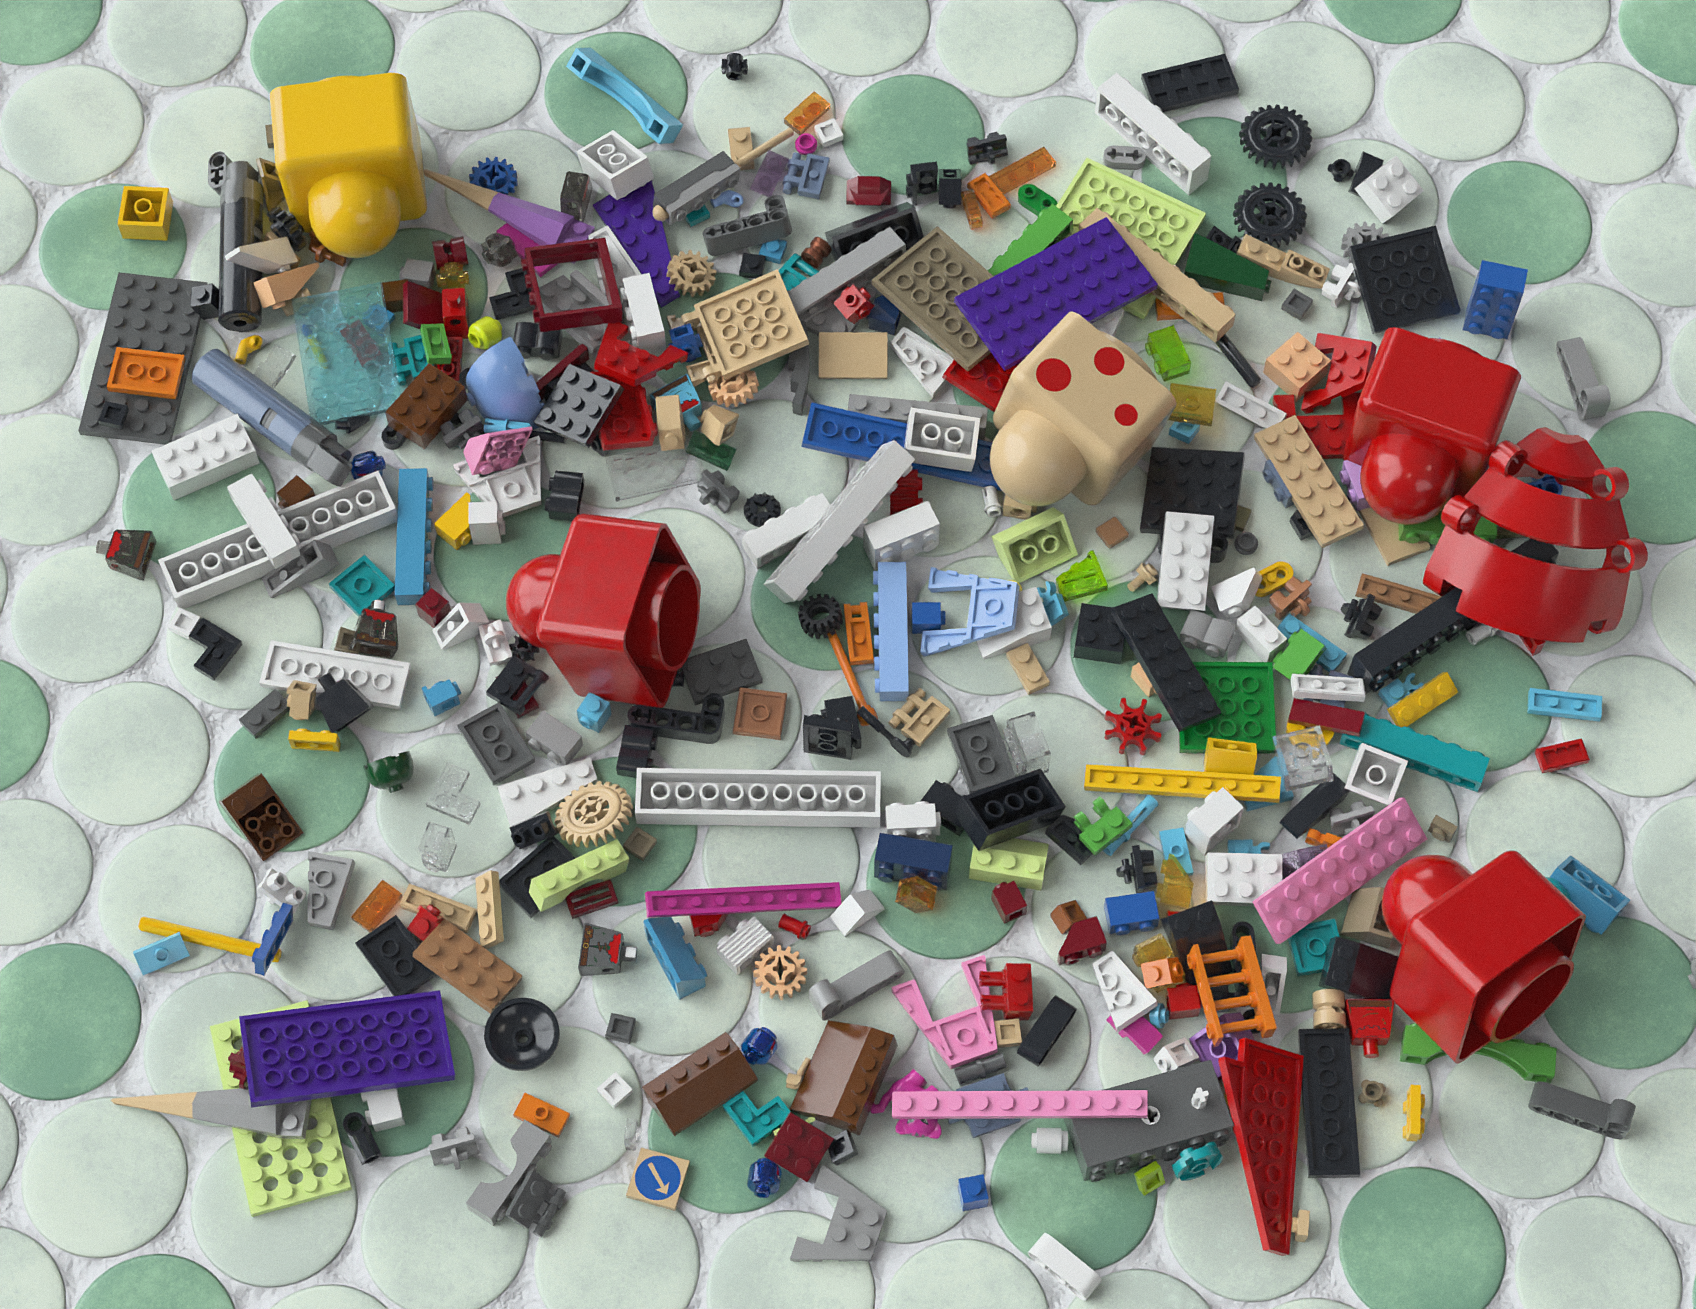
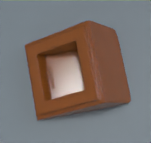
M1076 900L1060 904L1050 913V917L1061 934L1069 932L1073 923L1087 919Z

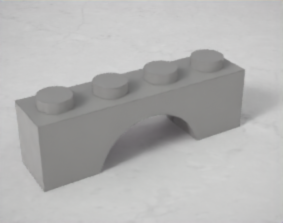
M525 1119L510 1139L511 1145L517 1154L516 1165L511 1174L496 1183L480 1182L466 1202L468 1210L493 1226L497 1220L502 1221L508 1209L507 1206L514 1199L528 1171L536 1172L538 1168L536 1164L541 1157L545 1158L552 1148L550 1135Z

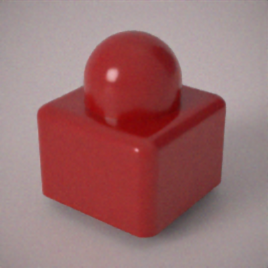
M1388 328L1384 333L1359 397L1343 453L1344 461L1349 460L1361 466V489L1365 500L1372 510L1390 522L1414 525L1434 518L1454 496H1465L1489 468V457L1497 446L1521 380L1520 372L1510 365L1483 357L1478 352L1462 344L1445 339L1428 338L1401 328Z
M579 514L571 522L561 554H547L536 557L521 566L514 574L506 593V610L509 621L519 636L533 646L546 649L578 696L586 697L588 693H593L608 701L663 708L668 701L677 670L686 662L695 641L699 622L701 585L667 524Z
M1514 850L1502 853L1475 873H1472L1460 862L1446 856L1423 855L1410 859L1393 872L1386 883L1382 896L1384 921L1391 934L1402 945L1390 988V997L1456 1064L1461 1063L1491 1041L1502 1043L1517 1036L1533 1024L1555 1002L1573 974L1574 963L1571 960L1586 915L1525 857Z

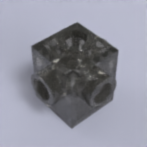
M499 233L489 235L485 238L486 242L480 245L483 249L482 256L488 264L497 267L508 265L512 262V259L518 256L513 240L509 236Z

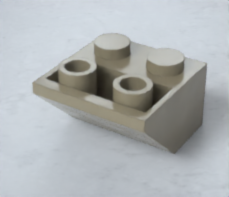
M1358 888L1352 893L1341 935L1389 948L1393 935L1384 921L1382 912L1384 888Z

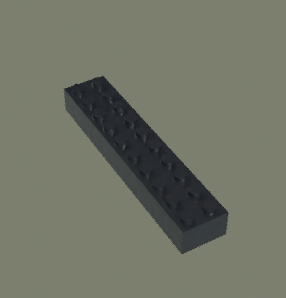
M1531 538L1511 551L1528 558L1556 564L1555 560L1559 554L1552 544ZM1457 587L1354 654L1347 674L1353 678L1363 679L1365 695L1370 691H1378L1384 686L1385 681L1390 678L1392 680L1398 678L1403 673V669L1408 666L1411 668L1416 666L1422 660L1421 657L1427 653L1429 655L1434 654L1440 649L1442 643L1445 641L1448 643L1452 642L1459 636V632L1464 629L1468 631L1478 623L1456 612L1463 590Z

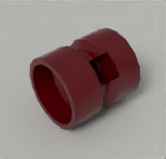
M463 236L451 238L450 242H446L445 239L432 241L437 270L449 269L452 264L456 267L469 265Z

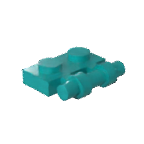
M421 335L403 339L405 347L398 348L395 342L388 345L389 360L393 363L394 367L392 370L393 376L397 379L399 386L407 384V375L412 374L414 380L428 365ZM408 357L409 364L402 365V358Z

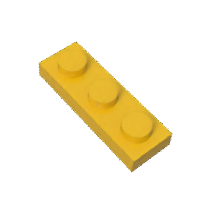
M1442 672L1389 707L1387 711L1396 726L1407 727L1459 692L1448 672Z

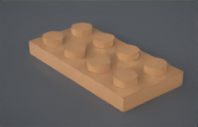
M445 918L413 952L415 959L490 1014L522 980L521 974Z

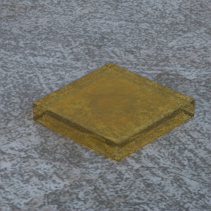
M1171 383L1169 391L1176 399L1177 404L1168 420L1212 426L1216 389Z

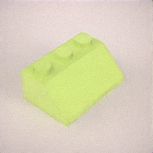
M1054 507L991 536L1001 562L1012 580L1018 583L1078 555L1065 516Z
M1013 838L978 851L974 845L969 879L997 884L1015 881L1017 887L1041 891L1049 844Z

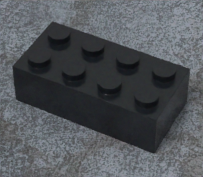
M1040 768L962 796L953 813L977 850L981 851L1051 825L1061 816L1066 806Z

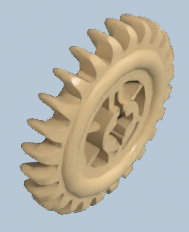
M598 781L596 785H593L591 782L588 783L587 787L582 785L578 791H571L572 795H567L564 798L565 802L559 804L560 809L556 811L554 821L561 838L567 840L569 845H572L574 840L576 847L579 848L580 842L583 841L584 846L588 848L589 841L592 840L594 845L598 847V838H601L607 844V834L612 835L616 839L614 829H619L623 832L621 823L629 825L626 816L632 817L631 810L633 805L630 795L627 794L624 788H620L618 784L612 785L611 782H605L603 785L602 781Z

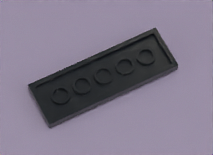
M1153 593L1112 608L1110 613L1178 731H1184L1219 717L1222 713Z
M1349 1028L1299 1029V1055L1304 1056L1302 1100L1308 1178H1359L1360 1163Z

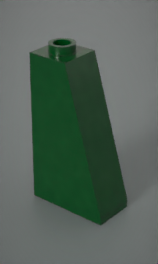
M1194 234L1184 275L1194 279L1200 287L1262 301L1264 293L1269 294L1272 280H1268L1269 270L1200 234Z

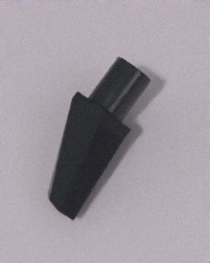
M371 413L350 417L346 421L336 420L335 429L346 430V433L350 434L369 422Z

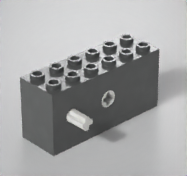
M1211 1060L1104 1089L1147 1090L1148 1118H1064L1083 1180L1091 1179V1182L1103 1180L1106 1178L1105 1175L1112 1173L1122 1175L1129 1172L1130 1168L1136 1166L1143 1168L1157 1160H1174L1179 1157L1178 1155L1183 1150L1190 1147L1196 1150L1209 1142H1215L1217 1147L1223 1146L1229 1140L1234 1127Z

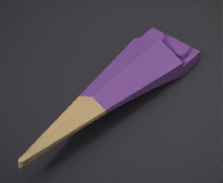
M423 169L425 176L486 209L540 246L589 240L588 235L595 232V227L575 220L572 215Z

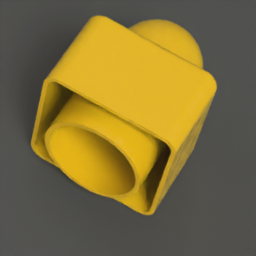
M399 73L336 76L317 82L280 86L271 91L270 105L275 166L289 211L295 216L300 225L303 226L305 233H310L313 230L318 240L335 254L347 258H364L380 252L392 241L398 231L400 221L415 220L426 213L427 198L421 140L405 76Z

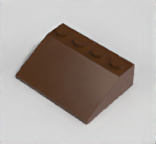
M828 1020L790 1107V1111L806 1117H814L817 1121L842 1130H848L860 1136L898 1047L895 1036L873 1027Z

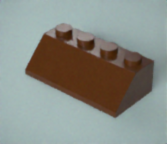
M725 1032L642 1088L648 1103L675 1137L756 1083L758 1078L740 1048L728 1033Z

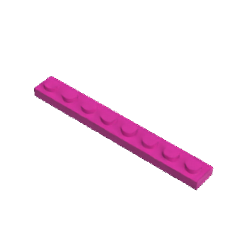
M839 882L647 891L645 893L647 918L836 909L842 904Z

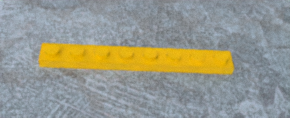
M1086 764L1084 790L1206 798L1211 792L1215 791L1217 793L1223 787L1236 800L1279 803L1281 777Z

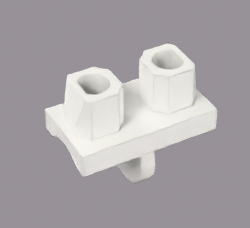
M1352 263L1347 268L1336 264L1332 271L1331 279L1338 281L1337 285L1326 281L1322 287L1321 295L1331 299V306L1334 308L1338 307L1343 297L1351 300L1352 297L1358 298L1361 296L1360 286L1357 279H1355Z
M501 619L491 624L479 625L478 629L490 666L507 663L512 658V653Z
M273 868L267 871L264 880L257 888L267 896V901L270 904L276 903L280 907L283 903L293 905V914L306 895V891L301 887H295L288 881L286 875L282 872L278 873Z

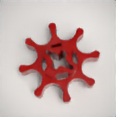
M1121 698L1120 707L1123 710L1121 714H1113L1109 710L1105 713V720L1113 722L1116 727L1112 730H1106L1104 738L1105 740H1109L1112 737L1120 738L1123 742L1119 747L1120 754H1124L1126 746L1134 744L1138 746L1140 755H1145L1147 748L1143 743L1144 740L1153 739L1157 743L1161 740L1162 734L1153 731L1150 726L1160 723L1162 714L1146 715L1144 712L1147 706L1146 699H1142L1139 708L1132 709L1128 707L1126 698Z

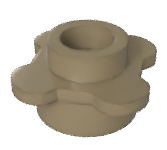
M1362 1081V1092L1358 1096L1359 1102L1362 1104L1371 1103L1375 1107H1380L1383 1104L1382 1095L1386 1090L1385 1085L1376 1081Z

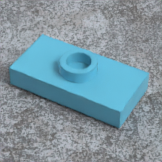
M1184 828L1159 831L1168 878L1192 876L1194 872Z
M180 932L133 951L143 976L190 956Z

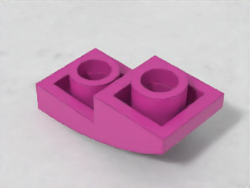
M1110 1015L1106 1020L1116 1030ZM1143 1016L1118 1032L1122 1038L1127 1036L1143 1054H1147L1163 1037Z

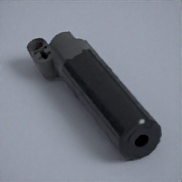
M218 151L212 154L208 161V184L220 196L218 322L222 327L230 331L249 332L257 329L262 322V305L254 282L262 279L263 272L227 261L225 256L240 246L263 242L264 190L259 183L258 172L247 161L233 162L224 152Z

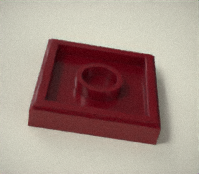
M406 281L403 284V324L420 329L421 324H444L442 293Z

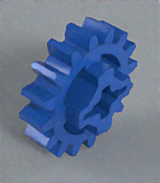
M487 157L486 163L478 161L479 167H472V174H469V183L509 195V192L515 193V186H518L517 172L514 170L513 164L507 165L506 159L499 162L498 157H495L494 161H490Z

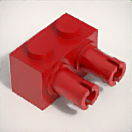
M1006 963L1001 972H979L980 987L998 986L1002 988V995L981 994V1011L1002 1010L1004 1020H1029L1033 1013L1031 964Z

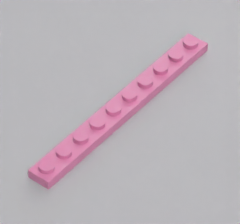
M1148 1091L893 1092L892 1118H1148Z

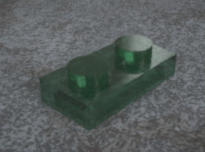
M694 430L685 452L728 471L737 449L724 443L719 446L715 445L705 434Z

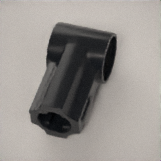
M358 1112L346 1115L343 1120V1127L361 1164H369L382 1156V1153L363 1115ZM354 1121L362 1122L361 1128L357 1131L349 1130L351 1123Z

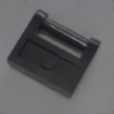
M513 655L487 689L486 694L514 713L522 715L525 711V705L540 685L547 682L549 676L542 670H537ZM532 677L533 680L522 693V695L519 697V699L517 701H513L512 699L515 697V695L518 693L521 687L525 684L528 678Z

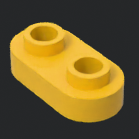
M1279 561L1259 571L1263 578L1260 584L1265 588H1258L1255 596L1265 597L1283 588L1287 581L1293 577L1291 565ZM1277 574L1284 575V578L1277 577Z

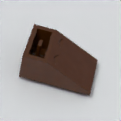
M258 773L218 801L263 861L303 834L299 825L262 773Z

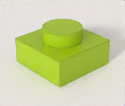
M1156 1161L1134 1173L1138 1188L1144 1196L1165 1184L1161 1166Z

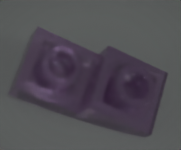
M768 150L750 190L766 197L772 196L789 158Z
M1327 844L1282 854V880L1325 851Z

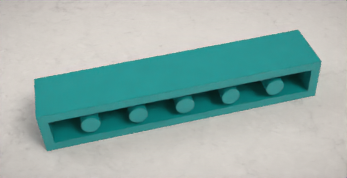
M1366 712L1360 737L1342 734L1339 743L1358 750L1359 746L1364 743L1407 760L1406 768L1478 792L1490 760L1481 752H1471L1462 749L1458 744L1439 741L1435 736L1416 733L1412 728L1393 725L1389 720L1373 718Z

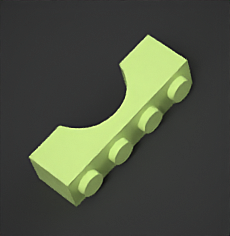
M618 839L531 879L529 893L542 912L563 902L573 890L589 881L596 879L606 881L626 872L629 857Z

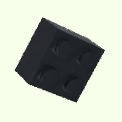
M1081 603L1073 658L1121 664L1125 637L1110 613L1113 607Z

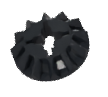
M765 492L762 494L754 493L751 498H747L744 505L746 520L756 527L763 526L767 520L777 518L781 514L780 502L775 499L774 495L771 496ZM766 505L767 512L761 511L758 513L757 506L763 507Z

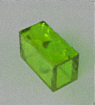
M1174 325L1148 333L1145 349L1148 356H1152L1154 369L1157 375H1161L1164 382L1190 373L1191 360Z

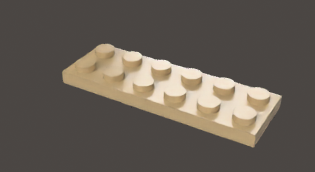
M1296 415L1254 434V440L1266 459H1270L1291 493L1293 503L1321 548L1364 528L1363 522Z

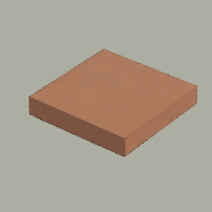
M740 687L733 734L781 740L787 693Z

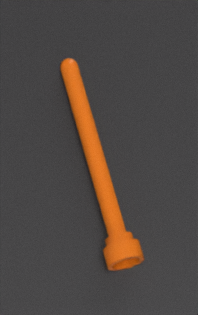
M828 633V639L858 708L860 709L864 706L878 719L875 709L867 705L837 633L833 636ZM857 714L860 725L868 726L869 724Z

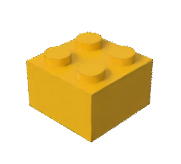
M124 186L117 224L123 239L168 240L173 200L169 188Z

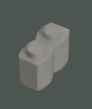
M1190 610L1180 633V641L1185 647L1202 649L1211 657H1224L1234 635L1235 626L1227 621L1212 618L1205 613Z

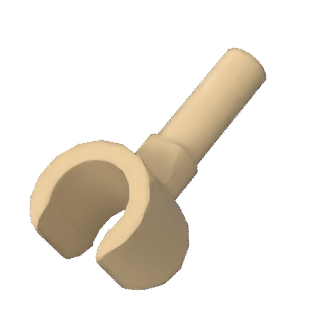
M805 1058L797 1074L788 1073L786 1079L787 1088L799 1089L802 1076L811 1061L809 1058Z

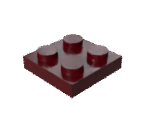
M789 1112L766 1150L764 1157L808 1183L834 1138L792 1112Z

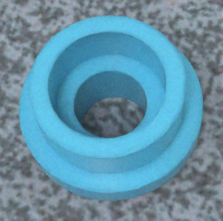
M1158 1003V1006L1150 1011V1023L1157 1028H1163L1165 1023H1168L1169 1011L1163 1003Z

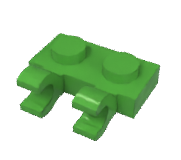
M1100 796L1092 802L1094 805L1092 809L1101 817L1097 822L1092 825L1082 811L1074 816L1076 820L1074 824L1082 831L1079 839L1095 856L1133 827V823L1117 806L1110 810Z

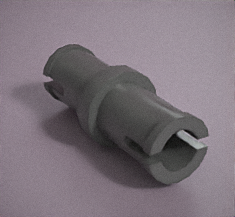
M999 1053L984 1060L977 1059L973 1064L954 1069L959 1085L979 1077L984 1079L987 1074L1006 1069L1007 1066L1002 1053Z

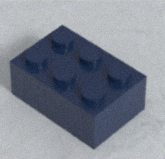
M880 833L874 859V877L887 883L892 881L902 882L909 887L920 885L926 886L932 891L947 890L953 845Z

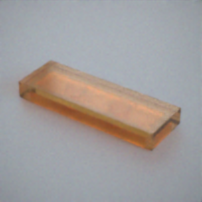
M1042 147L989 177L1004 195L1056 167V161L1046 148Z

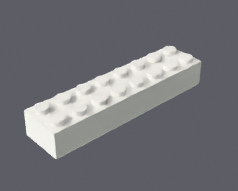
M895 440L883 444L763 585L783 603L800 601L808 592L807 586L811 582L815 583L823 575L821 570L826 564L831 565L838 557L836 552L841 547L845 548L852 541L853 536L851 534L856 529L860 530L868 522L866 518L871 511L876 512L883 504L881 499L886 494L890 495L897 488L898 484L896 481L901 476L905 477L912 470L913 466L911 464L915 458Z

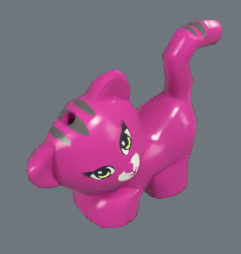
M913 1069L905 1077L894 1082L890 1089L882 1095L879 1104L873 1103L870 1112L872 1114L883 1113L892 1100L893 1092L939 1090L933 1085L925 1089L926 1080ZM900 1119L895 1127L896 1133L900 1135L909 1134L914 1137L938 1139L942 1134L938 1119Z

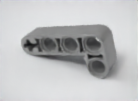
M1577 337L1558 341L1556 344L1557 355L1579 419L1587 420L1605 416L1611 401L1610 392L1606 385L1599 386L1583 339Z
M889 950L832 983L828 979L819 981L809 989V1000L821 1019L825 1021L896 981L905 971L893 952Z

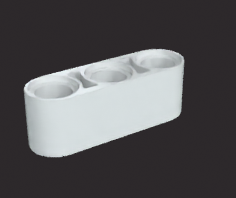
M1044 1233L1028 1252L1029 1257L1084 1301L1102 1282V1279L1094 1270L1047 1233Z

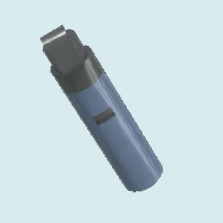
M212 349L198 360L192 372V382L194 385L233 414H238L241 420L311 471H315L333 485L342 486L353 467L349 462L352 453L337 442V435L223 351Z

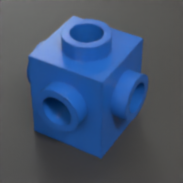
M690 323L668 330L672 339V343L668 345L688 352L686 362H692L696 358L701 357L699 348L703 347L699 333L694 335Z

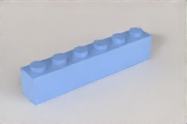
M878 562V571H873V585H878V592H873V605L878 606V613H874V628H879V635H874V649H879V657H874V671H879V678H875V693H880V701H906V698L909 696L906 562Z

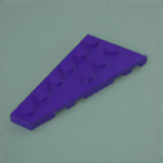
M651 180L644 186L635 189L627 196L618 200L609 194L594 203L593 208L604 225L609 226L641 275L650 274L656 301L662 308L679 298L680 292L679 290H674L676 285L669 284L670 277L666 276L668 264L672 259L663 222L657 221L652 214L655 190Z

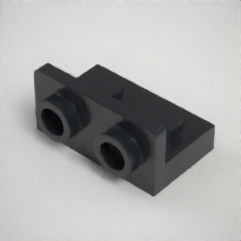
M937 161L910 165V173L906 174V196L911 198L912 205H917V194L927 195L937 192Z

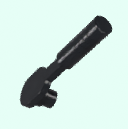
M864 706L856 712L878 733L880 732L885 736L899 754L904 757H909L912 754V747L915 745V742L911 738L902 741L894 737Z

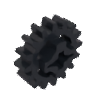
M277 206L268 212V220L273 224L270 226V229L278 238L287 237L295 252H299L307 246L306 237L302 234L305 232L304 228L291 213L287 214L285 210Z

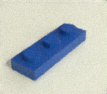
M283 903L279 912L275 911L272 917V925L269 930H265L260 948L254 950L252 962L255 963L256 974L265 976L293 922V905Z

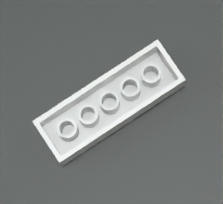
M1115 73L1097 88L1095 113L1133 147L1143 149L1146 158L1187 195H1190L1207 181L1212 156L1210 152L1194 141V138L1189 133H1185L1173 119H1169L1163 114L1157 105H1153L1147 100L1141 91H1137L1131 86V83L1126 78H1122L1118 73Z

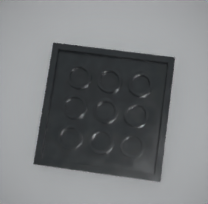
M1436 225L1352 245L1348 248L1372 334L1385 332L1388 328H1401L1461 312Z
M1152 447L1140 532L1162 534L1164 531L1165 513L1168 511L1214 516L1213 533L1221 534L1228 539H1234L1245 460L1244 452Z

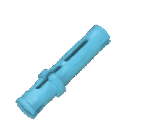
M1151 795L1145 796L1144 800L1127 816L1133 823V827L1106 847L1103 852L1111 856L1123 842H1127L1131 838L1130 835L1159 805L1154 797Z

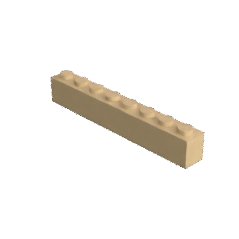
M1096 208L1079 224L1080 231L1107 217L1157 282V289L1150 293L1215 343L1234 325L1236 314L1228 305H1223L1211 292H1206L1194 279L1188 278L1176 265H1171L1159 252H1154L1142 239L1136 238L1124 225H1119L1107 212H1102Z

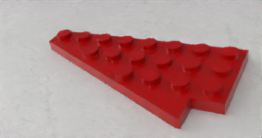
M1242 1038L1239 1039L1237 1060L1221 1057L1218 1060L1234 1125L1233 1132L1237 1138L1263 1251L1286 1256L1290 1254L1304 1056L1252 1039Z

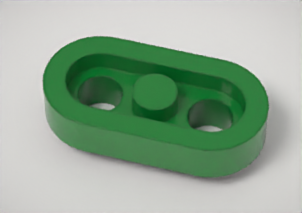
M1025 184L1018 190L1017 199L1019 204L1036 216L1043 209L1049 208L1045 207L1044 204H1049L1050 206L1052 204L1057 206L1058 204L1053 197L1035 185Z

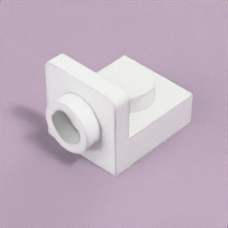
M1186 1037L1165 1045L1154 1057V1061L1161 1072L1164 1073L1195 1063L1199 1056Z

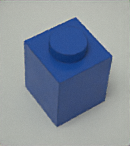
M912 602V634H923V631L941 630V625H945L946 621L945 611H941V602Z
M984 1174L958 1179V1192L962 1211L988 1207L989 1198Z

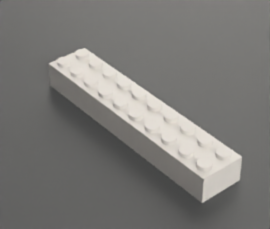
M379 471L277 511L279 516L283 515L289 524L287 530L289 533H295L301 544L298 546L299 550L314 539L331 545L334 548L397 522L395 505ZM248 524L158 560L177 606L182 609L259 579L274 569L273 564Z
M637 768L636 823L880 828L881 771Z

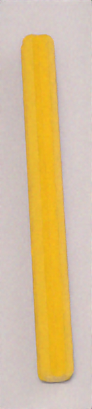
M141 917L138 928L144 932L165 937L180 932L183 941L251 957L254 950L261 946L259 943L148 917ZM280 948L272 962H279L282 953Z

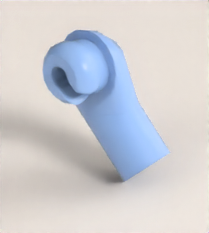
M726 190L716 199H711L710 202L713 208L722 204L737 208L743 204V197L737 192Z

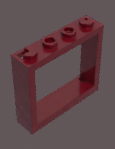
M606 238L524 248L525 259H521V266L523 271H527L525 284L527 289L531 288L529 302L530 306H535L533 319L535 324H539L540 332L622 322V304ZM598 259L609 305L545 313L534 267Z

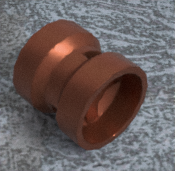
M815 237L810 242V247L805 248L801 253L803 261L816 269L823 263V258L829 256L832 248L821 237Z

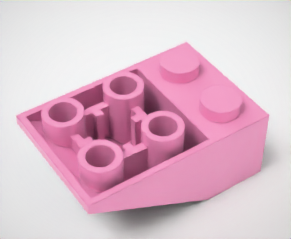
M532 426L487 433L469 439L463 453L472 475H487L491 472L515 467L533 430Z

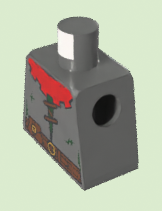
M584 923L578 964L580 976L618 974L621 970L622 961L636 962L637 947L624 946L623 933Z

